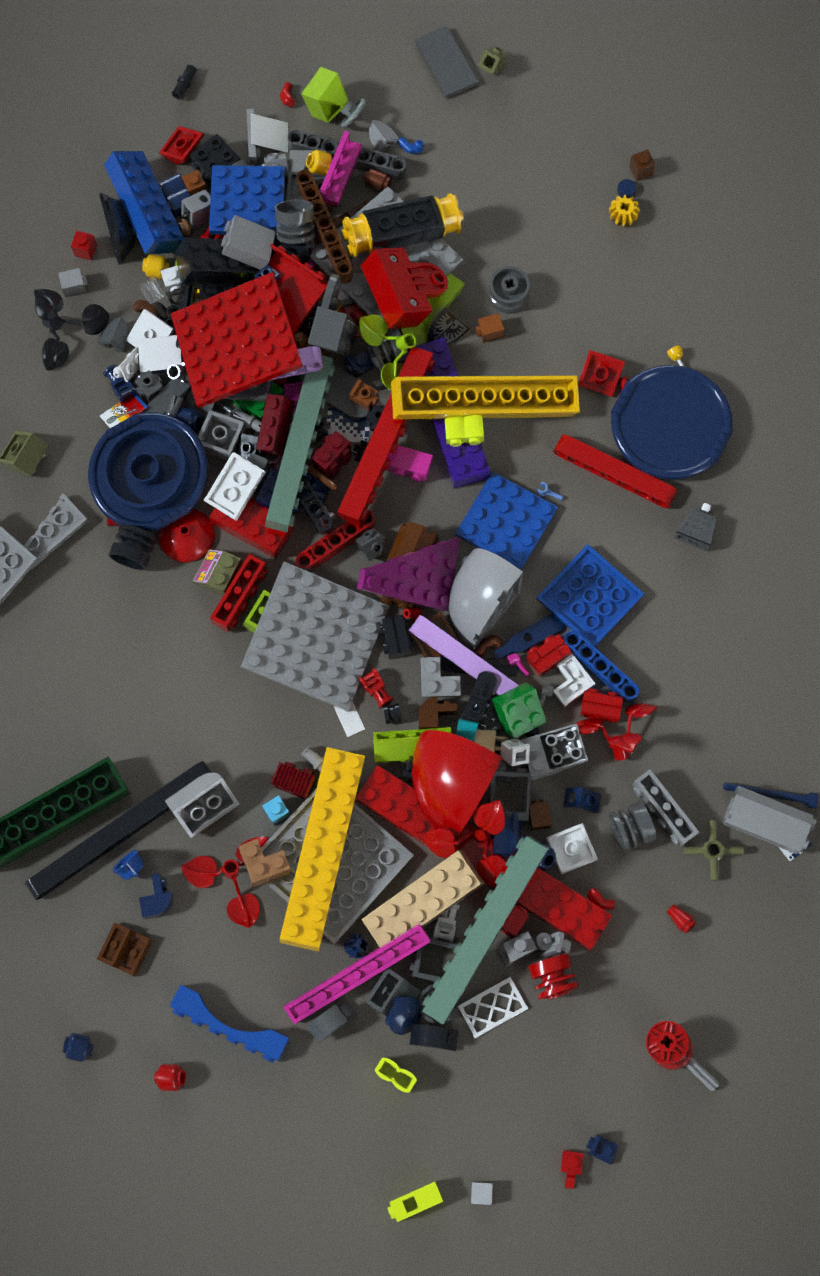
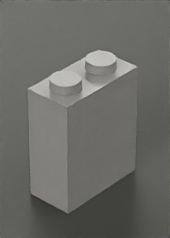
M237 215L231 221L228 220L224 229L227 233L221 243V246H223L222 254L257 269H263L270 261L272 251L270 245L274 242L275 231Z

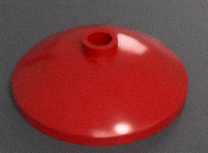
M192 509L191 513L159 530V544L163 552L172 560L181 563L195 562L203 558L208 550L212 548L215 540V530L207 515L199 510ZM188 529V532L183 534L182 530Z

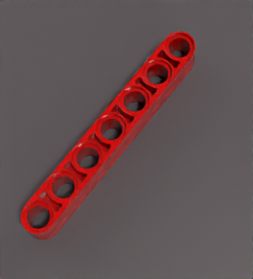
M562 434L553 450L554 454L660 507L669 508L678 492L675 487L571 436Z

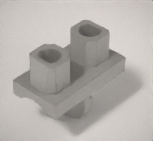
M560 931L550 935L540 933L535 938L537 948L542 950L539 952V956L543 958L551 955L558 956L561 953H569L571 941L564 939L565 933Z

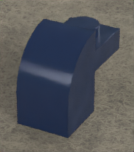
M161 874L152 875L155 895L139 898L142 918L144 919L160 917L172 906L173 893L171 891L165 892V890H168L166 878H162Z

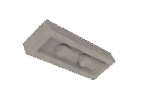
M246 109L250 164L254 163L255 166H258L257 159L261 158L260 147L257 148V145L251 144V113L254 114V109Z

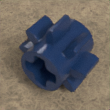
M349 934L350 939L345 940L344 943L345 952L349 954L350 958H363V953L369 949L368 940L364 938L363 934Z

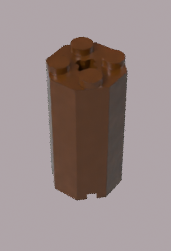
M413 522L402 523L387 561L398 556H404L410 552L419 551L421 548L430 545H436L440 538L434 531L431 534L428 533V528ZM376 594V596L381 598V603L391 606V604L397 605L401 610L413 607L414 604Z

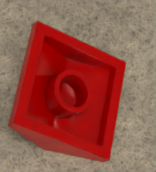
M178 126L159 154L176 165L184 163L204 137V134Z
M589 350L578 386L613 397L625 361Z

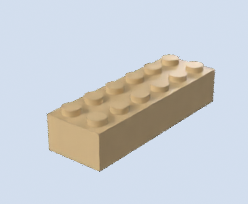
M458 850L361 920L378 946L381 947L419 923L424 928L483 886L485 882L464 851Z

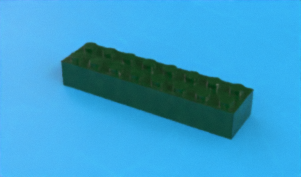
M109 756L0 818V868L131 794Z

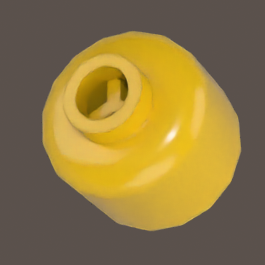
M314 150L308 154L306 166L311 173L326 176L332 162V156L328 152Z
M149 254L143 260L142 271L149 278L163 279L161 270L170 268V263H167L165 256Z

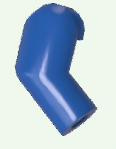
M401 137L397 142L409 154L420 153L424 149V142L421 140L410 143L404 137Z

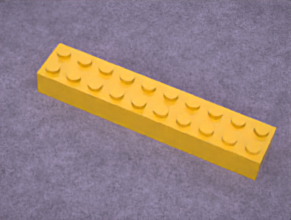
M577 376L396 377L391 381L393 419H445L447 417H464L469 415H482L483 418L573 417L580 413Z
M329 747L326 748L280 935V943L317 952L320 950L365 762V756Z

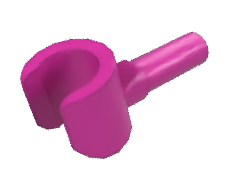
M513 653L507 656L510 666L517 664L525 676L530 674L520 662L518 654Z

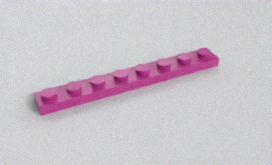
M419 923L284 1005L283 1008L292 1022L296 1024L430 943L431 939Z

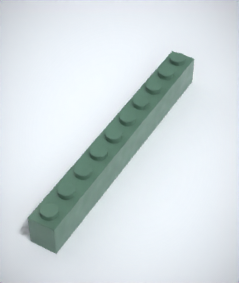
M322 355L323 368L305 374L266 517L265 527L287 532L289 526L293 527L295 516L292 515L293 509L297 510L300 499L296 497L298 492L302 493L304 482L301 481L302 475L306 476L309 465L306 464L307 458L311 459L313 448L310 445L311 442H315L318 432L314 431L315 426L320 425L322 415L319 414V411L324 409L326 398H323L325 392H329L331 382H328V378L333 376L335 366L332 365L333 358Z
M529 835L525 839L521 838L516 848L519 850L515 856L511 855L505 864L508 867L504 874L501 872L495 881L498 884L494 891L490 890L487 894L485 907H480L474 916L477 919L473 926L469 925L464 933L466 939L463 944L461 942L458 943L454 950L456 954L452 961L449 959L443 968L446 971L444 976L437 978L433 985L435 991L432 996L428 994L422 1004L425 1006L422 1012L441 1024L447 1021L549 850L547 846Z

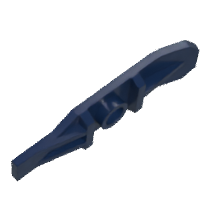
M551 614L511 636L509 642L494 651L493 654L498 661L511 653H522L545 640L548 636L562 631L563 623ZM525 636H531L532 640L526 642L524 638Z

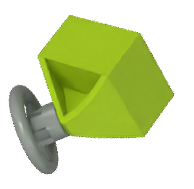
M323 67L319 68L301 93L311 116L329 123L339 112H342L345 115L341 122L342 128L348 127L366 104V100L363 98L355 104L348 100L338 73Z

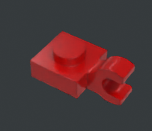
M562 1152L560 1172L566 1173L565 1188L574 1189L575 1174L581 1175L583 1153Z

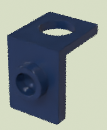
M583 787L566 788L563 807H579L593 813H598L601 794ZM575 792V800L570 803V795Z

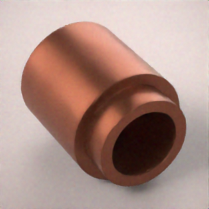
M372 168L365 173L364 181H366V186L382 192L385 188L390 187L392 178L388 177V174Z

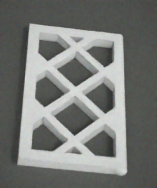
M511 977L460 1004L458 1008L468 1024L473 1037L477 1038L528 1009V1006L523 1001ZM509 983L512 988L511 995L499 992L500 987ZM489 993L495 994L492 1006L481 1003V998ZM498 995L509 998L506 1010L495 1007ZM512 999L519 1001L522 1008L515 1012L509 1011ZM471 1003L477 1004L474 1016L466 1014L464 1007ZM479 1005L491 1009L488 1020L476 1017ZM494 1010L505 1013L503 1019L497 1022L491 1021ZM475 1020L487 1023L486 1028L476 1032L473 1027Z

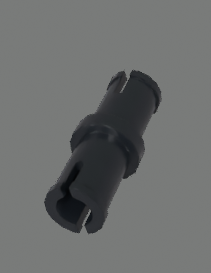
M188 64L182 76H179L177 79L178 83L171 93L174 98L181 100L186 89L191 86V80L197 72L193 65Z

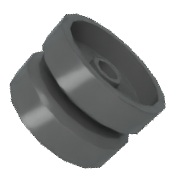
M504 266L492 275L489 286V298L493 307L499 312L506 314L522 310L528 302L530 281L527 274L518 267Z

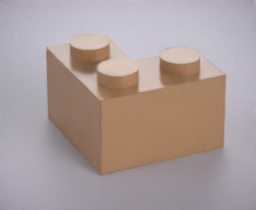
M258 839L239 845V851L253 888L291 874L290 866L283 850L264 857Z

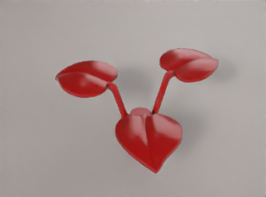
M638 703L625 708V714L629 716L627 731L624 735L610 738L605 727L602 726L603 721L600 719L588 718L580 720L575 724H577L580 734H590L602 730L610 748H613L615 760L622 761L630 758V753H633L635 747L642 740L640 734L630 733L632 718L651 714L657 709V705Z
M500 800L479 805L473 812V820L477 827L458 840H455L453 831L446 828H436L425 834L423 837L425 844L436 856L447 858L454 854L456 851L455 845L461 843L472 834H475L476 839L485 841L484 859L477 862L476 869L480 877L491 884L498 885L495 883L497 877L501 872L504 874L508 868L505 865L507 861L503 857L495 854L487 856L489 836L491 834H499L505 826V813Z
M256 837L242 844L258 839L260 847H262L268 841V838ZM239 847L235 854L239 861L236 862L232 859L225 861L223 867H220L218 872H216V862L209 856H198L181 865L183 875L187 881L197 888L211 887L214 883V876H219L222 872H224L226 878L233 879L238 898L229 901L227 915L231 921L246 928H250L255 924L260 911L259 902L253 894L248 893L241 896L236 879L240 873L239 866L243 867L245 865Z

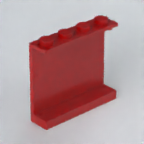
M271 244L270 247L276 253L267 265L280 274L277 283L293 334H295L325 294L328 284L326 281L327 277L320 271L315 273L313 271L314 268L308 263H300L301 260L294 254L288 255V251L279 245L277 248Z

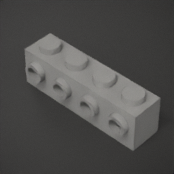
M648 770L632 784L634 793L638 798L642 797L644 799L647 810L657 816L658 824L662 829L666 828L671 834L669 837L675 845L682 847L698 835L699 831L651 770Z

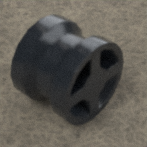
M395 703L393 706L383 705L386 725L393 721L397 723L402 722L399 703Z

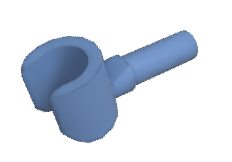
M545 482L540 483V486L545 488L544 491L537 489L540 496L549 495L562 500V495L548 489V485Z

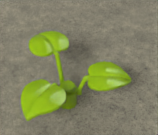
M363 316L359 320V331L367 344L380 346L383 339L396 340L397 348L402 350L394 360V364L387 363L381 370V380L391 391V381L399 376L404 365L403 363L397 364V362L407 353V349L426 343L429 326L422 322L418 327L400 328L402 336H385L388 327L381 316Z

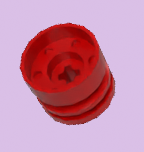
M568 953L528 966L532 980L542 979V983L535 986V990L545 988V992L537 995L539 1000L558 998L569 994L573 989L579 987L578 982L568 984V980L576 977L575 974L565 975L564 972L572 967Z
M662 1021L655 1024L647 1034L646 1047L648 1053L660 1067L666 1070H677L683 1068L690 1061L693 1054V1044L681 1025L673 1021ZM667 1040H670L672 1042L670 1043L669 1048H667L664 1045L667 1044Z

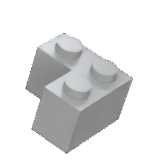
M440 657L421 658L422 697L461 695L460 676L441 677Z

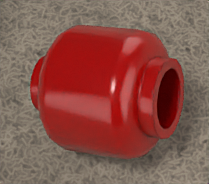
M163 1064L154 1074V1082L157 1083L158 1088L162 1091H178L184 1086L186 1081L185 1070L178 1064Z

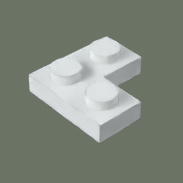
M573 654L556 665L567 679L566 682L553 690V694L563 707H566L584 694V691H588V689L595 686V682Z

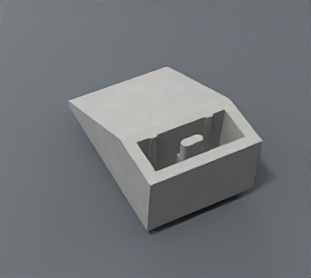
M577 724L520 740L523 744L530 745L529 763L526 765L531 773V781L556 774L588 761Z

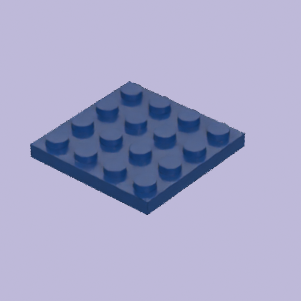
M212 165L209 233L211 235H226L227 232L224 229L227 221H231L237 215L273 230L275 235H277L276 225L278 222L275 219V206L284 201L285 166Z
M492 471L457 529L455 536L477 548L490 551L522 570L558 507Z
M587 544L536 597V600L571 631H577L596 647L644 596V593Z

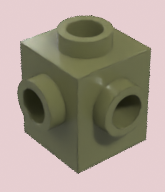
M496 46L485 49L480 57L481 60L478 66L489 74L501 72L506 67L508 55Z

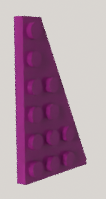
M452 538L445 542H439L436 545L421 548L419 551L389 559L387 562L363 568L360 570L357 589L441 611H448L449 594L454 579L461 539Z

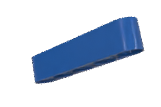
M573 630L566 633L564 642L570 648L575 658L612 692L618 693L619 697H623L625 703H633L639 694L637 684L580 633ZM574 638L577 640V644L571 645L567 639ZM589 651L592 656L586 658L581 652ZM598 663H602L605 665L606 669L602 671L598 670L596 668V665ZM617 676L620 682L617 684L613 683L610 678ZM631 689L635 695L627 696L625 690Z

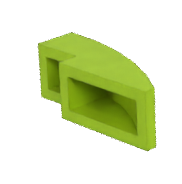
M451 273L447 276L448 288L439 297L428 298L433 311L422 322L429 327L432 320L444 307L447 309L450 307L451 302L461 293L465 285L464 282Z

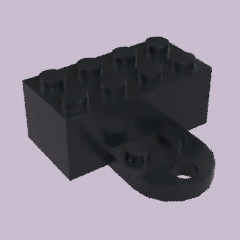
M185 237L175 251L181 285H198L201 301L254 280V275L259 272V269L223 255V246H221L223 239Z

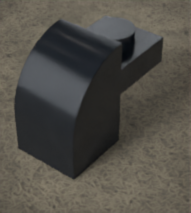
M412 1024L410 1045L456 1051L459 1031L444 1027Z

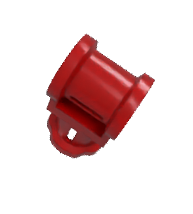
M375 668L363 678H358L360 684L370 697L374 696L379 704V709L394 700L386 692L385 684Z

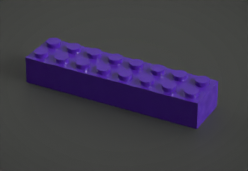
M445 337L415 346L433 353L436 363L433 371H429L427 377L458 376ZM431 419L453 488L488 479L490 469L481 443L479 445L463 443L458 447L446 444L445 419Z

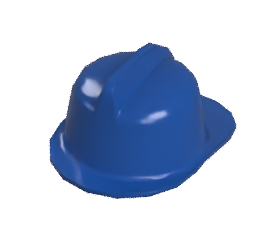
M134 850L125 855L114 866L113 873H116L125 880L131 879L134 876L139 877L138 872L143 867V861L138 851Z

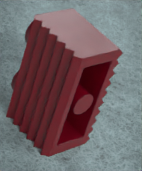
M287 761L284 764L279 762L271 781V786L306 800L310 796L317 780L316 776L313 775L314 772L303 768L302 771L296 769L295 764Z

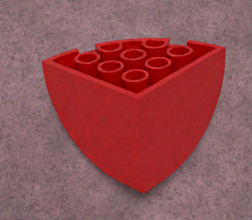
M427 730L420 734L413 752L412 780L415 793L422 809L428 814L435 826L453 831L456 839L478 806L503 757L461 736L439 730Z

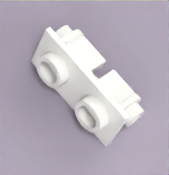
M138 347L131 353H128L126 359L118 367L114 368V377H124L125 381L128 382L140 369Z

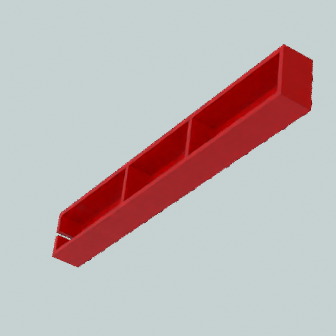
M377 765L357 795V803L428 848L423 837L427 832L437 827L422 809L415 789ZM467 823L455 840L460 839L475 827ZM472 834L461 843L455 845V852L463 850L476 869L477 862L484 859L485 841L476 839L475 834ZM490 838V841H489V844H488V851H487V856H488V857H489L490 855H492V846H493V839H492V838ZM539 868L535 871L516 905L522 906L528 913L556 931L565 933L564 936L589 952L613 916ZM483 879L486 886L495 890L497 885L491 884Z

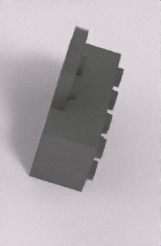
M332 274L325 290L322 305L317 307L308 344L346 357L353 351L354 343H352L353 336L357 335L359 325L349 315L335 311L338 310L340 304L338 296L341 287V276Z

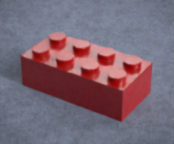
M252 498L246 504L237 521L217 508H214L209 516L213 525L274 559H277L295 530L294 523L293 527H288L287 532L265 527L269 507Z

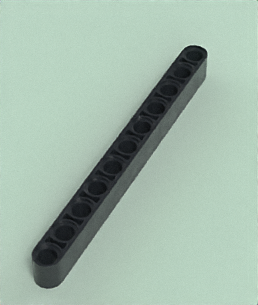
M201 761L28 879L25 885L34 899L39 900L168 812L170 808L165 802L166 799L198 777L212 773L206 763Z

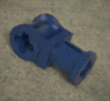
M111 365L103 372V375L108 377L113 392L118 400L123 403L124 399L132 394L136 395L137 392L130 381L126 382L124 377H114L113 370L118 366Z

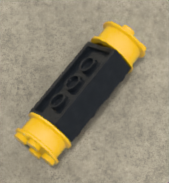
M449 193L446 197L440 199L431 195L364 210L356 218L349 219V217H345L342 221L344 229L341 230L342 239L346 240L348 255L355 258L360 253L367 252L371 254L375 249L409 246L445 237L446 233L451 232L459 234L461 231V221L464 220L462 211L458 208L456 195Z

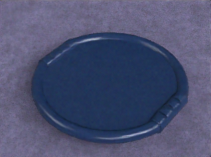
M662 365L638 373L625 383L611 410L613 437L623 456L637 469L651 476L663 479H685L706 471L715 463H718L733 433L730 405L722 390L706 375L684 366Z
M154 412L136 413L107 429L92 452L88 468L90 491L102 513L118 525H132L145 531L160 530L191 513V510L196 506L204 492L208 477L207 455L198 435L183 421L167 414Z

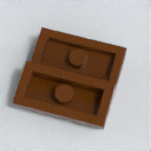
M114 923L97 960L136 977L153 940Z

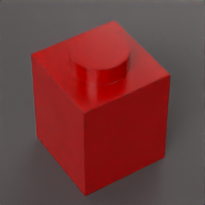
M76 230L71 244L74 256L92 261L97 247L94 235Z

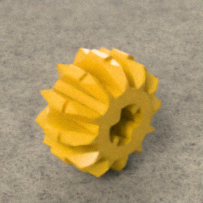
M625 194L623 198L617 196L616 201L612 200L609 214H611V220H615L616 225L620 222L623 227L625 223L631 226L632 222L638 219L640 209L638 201L633 202V196L628 199Z

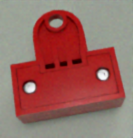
M404 247L375 249L361 264V269L388 329L418 327L433 311L427 298L439 297L448 288L447 277L438 266L429 262L411 263Z

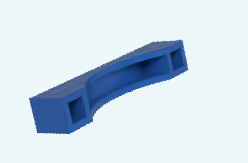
M183 985L179 986L169 1006L174 1009L172 1013L182 1018L184 1015L192 1018L190 1022L200 1027L202 1024L210 1027L208 1031L218 1036L220 1033L228 1036L226 1040L236 1045L238 1042L246 1045L244 1049L254 1054L256 1051L264 1054L262 1058L272 1063L274 1060L280 1061L290 1040L271 1029L261 1032H246L226 1026L209 1011L199 993Z

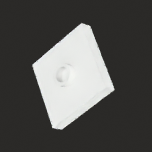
M144 309L126 341L138 347V340L172 336L175 329L147 309Z
M583 823L546 837L548 845L556 853L555 862L561 875L598 860Z

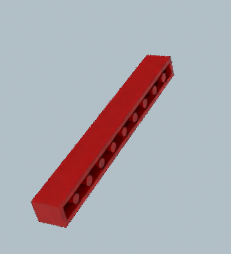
M418 347L411 348L398 377H427L429 371L432 372L435 367L436 361H434L433 353ZM392 392L338 509L339 518L357 525H361L362 521L367 519L369 514L367 509L375 501L376 489L381 487L384 480V471H388L391 465L390 458L392 454L397 452L399 446L397 442L405 434L407 420H411L393 419Z

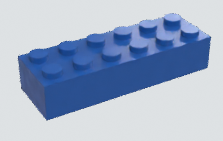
M113 151L104 166L144 253H175L184 237L144 152Z

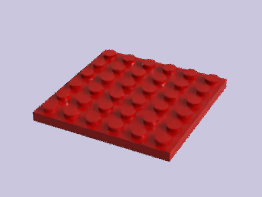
M273 272L171 313L198 408L303 367L279 286Z

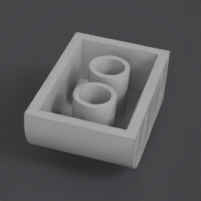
M207 773L198 777L165 800L190 838L239 805V802L218 773Z

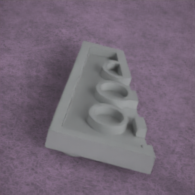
M64 493L60 496L58 503L51 508L44 522L40 523L35 534L24 545L39 559L30 570L36 567L88 522V519Z

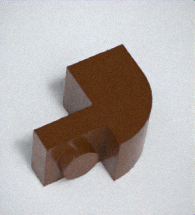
M437 696L427 699L419 709V729L438 728V716L457 715V703L442 701L441 704H438Z

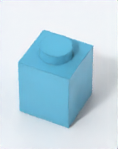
M279 795L262 805L274 826L291 816Z

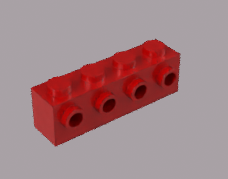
M251 554L247 556L210 617L213 625L228 633L231 628L234 629L239 621L237 618L241 612L244 613L249 605L247 603L251 596H255L258 591L257 586L259 582L264 581L268 574L266 562Z

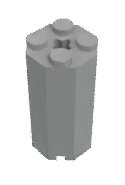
M737 786L734 791L736 795L734 798H731L725 813L723 825L795 854L802 853L804 849L806 850L810 838H807L810 831H813L817 821L813 819V815Z

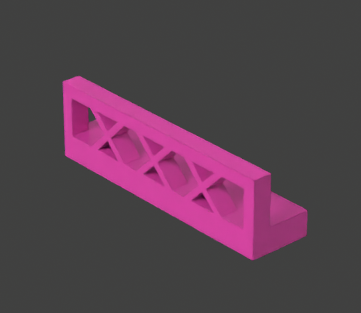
M344 131L320 189L324 203L339 206L362 150V144L350 141V132Z

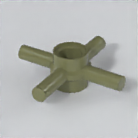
M711 820L708 821L709 841L703 847H683V854L704 855L710 861L711 881L719 880L718 860L723 855H743L744 847H723L722 843L717 841L716 821ZM709 846H715L718 849V855L710 854Z

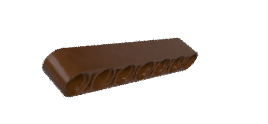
M301 170L296 175L299 193L302 200L313 204L314 219L312 221L334 273L341 276V283H349L353 279L350 259L311 172Z

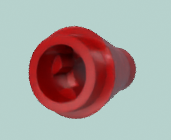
M675 904L667 911V914L680 932L683 931L687 934L697 923L693 916Z

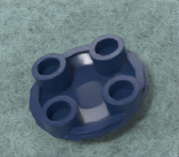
M411 996L396 997L394 1005L385 1020L386 1025L390 1027L391 1031L398 1035L411 1032L412 1024H418L420 1021L421 1005L419 1001Z

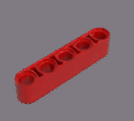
M369 510L367 518L372 520L370 523L365 524L362 522L361 525L346 521L299 553L296 557L297 567L311 572L356 542L355 539L362 536L364 532L374 529V513ZM353 528L356 530V532L354 534H348L347 530ZM334 539H339L341 541L337 545L331 543V541ZM319 549H323L325 553L323 555H317L316 551ZM303 560L310 562L307 566L300 565V562Z

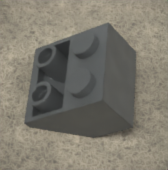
M387 968L370 992L365 1003L387 1017L396 997L411 996L417 999L421 991Z

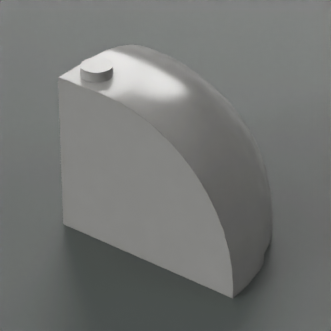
M480 548L474 549L469 556H465L460 562L461 568L452 583L448 604L451 625L458 638L471 651L475 650L481 640L519 596L523 575L520 569L507 560Z

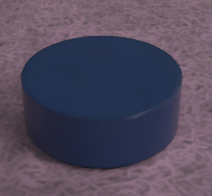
M624 179L619 182L617 192L622 198L625 194L627 198H630L635 194L636 185L632 180Z

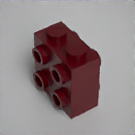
M337 431L329 434L321 448H316L311 455L313 467L328 478L334 479L339 474V469L343 464L347 465L352 458L350 441Z

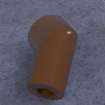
M140 299L135 301L133 309L136 312L147 309L154 315H160L151 302Z

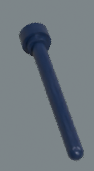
M732 783L723 784V789L734 792L737 786H741L766 797L801 802L807 805L808 808L816 809L818 804V793L810 792L809 794L800 795Z

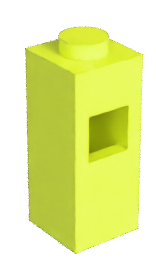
M434 1181L390 1201V1207L387 1209L391 1218H396L397 1222L443 1202V1199Z

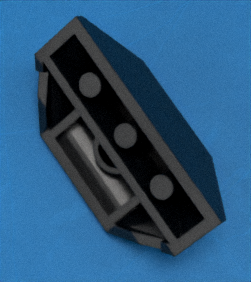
M102 192L99 193L115 256L118 265H120L135 245L134 237L137 235L130 225V220L122 203Z

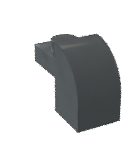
M345 999L322 1013L307 1027L318 1043L335 1033L340 1027L353 1020L357 1015Z

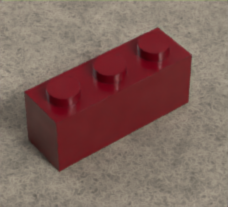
M267 394L257 450L269 455H284L294 401L285 396Z

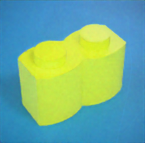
M482 415L445 418L446 444L458 447L463 443L479 445L481 442H484Z
M382 1058L375 1068V1072L380 1078L392 1082L402 1092L410 1093L417 1082L416 1077L411 1072L399 1069L398 1065L391 1059Z

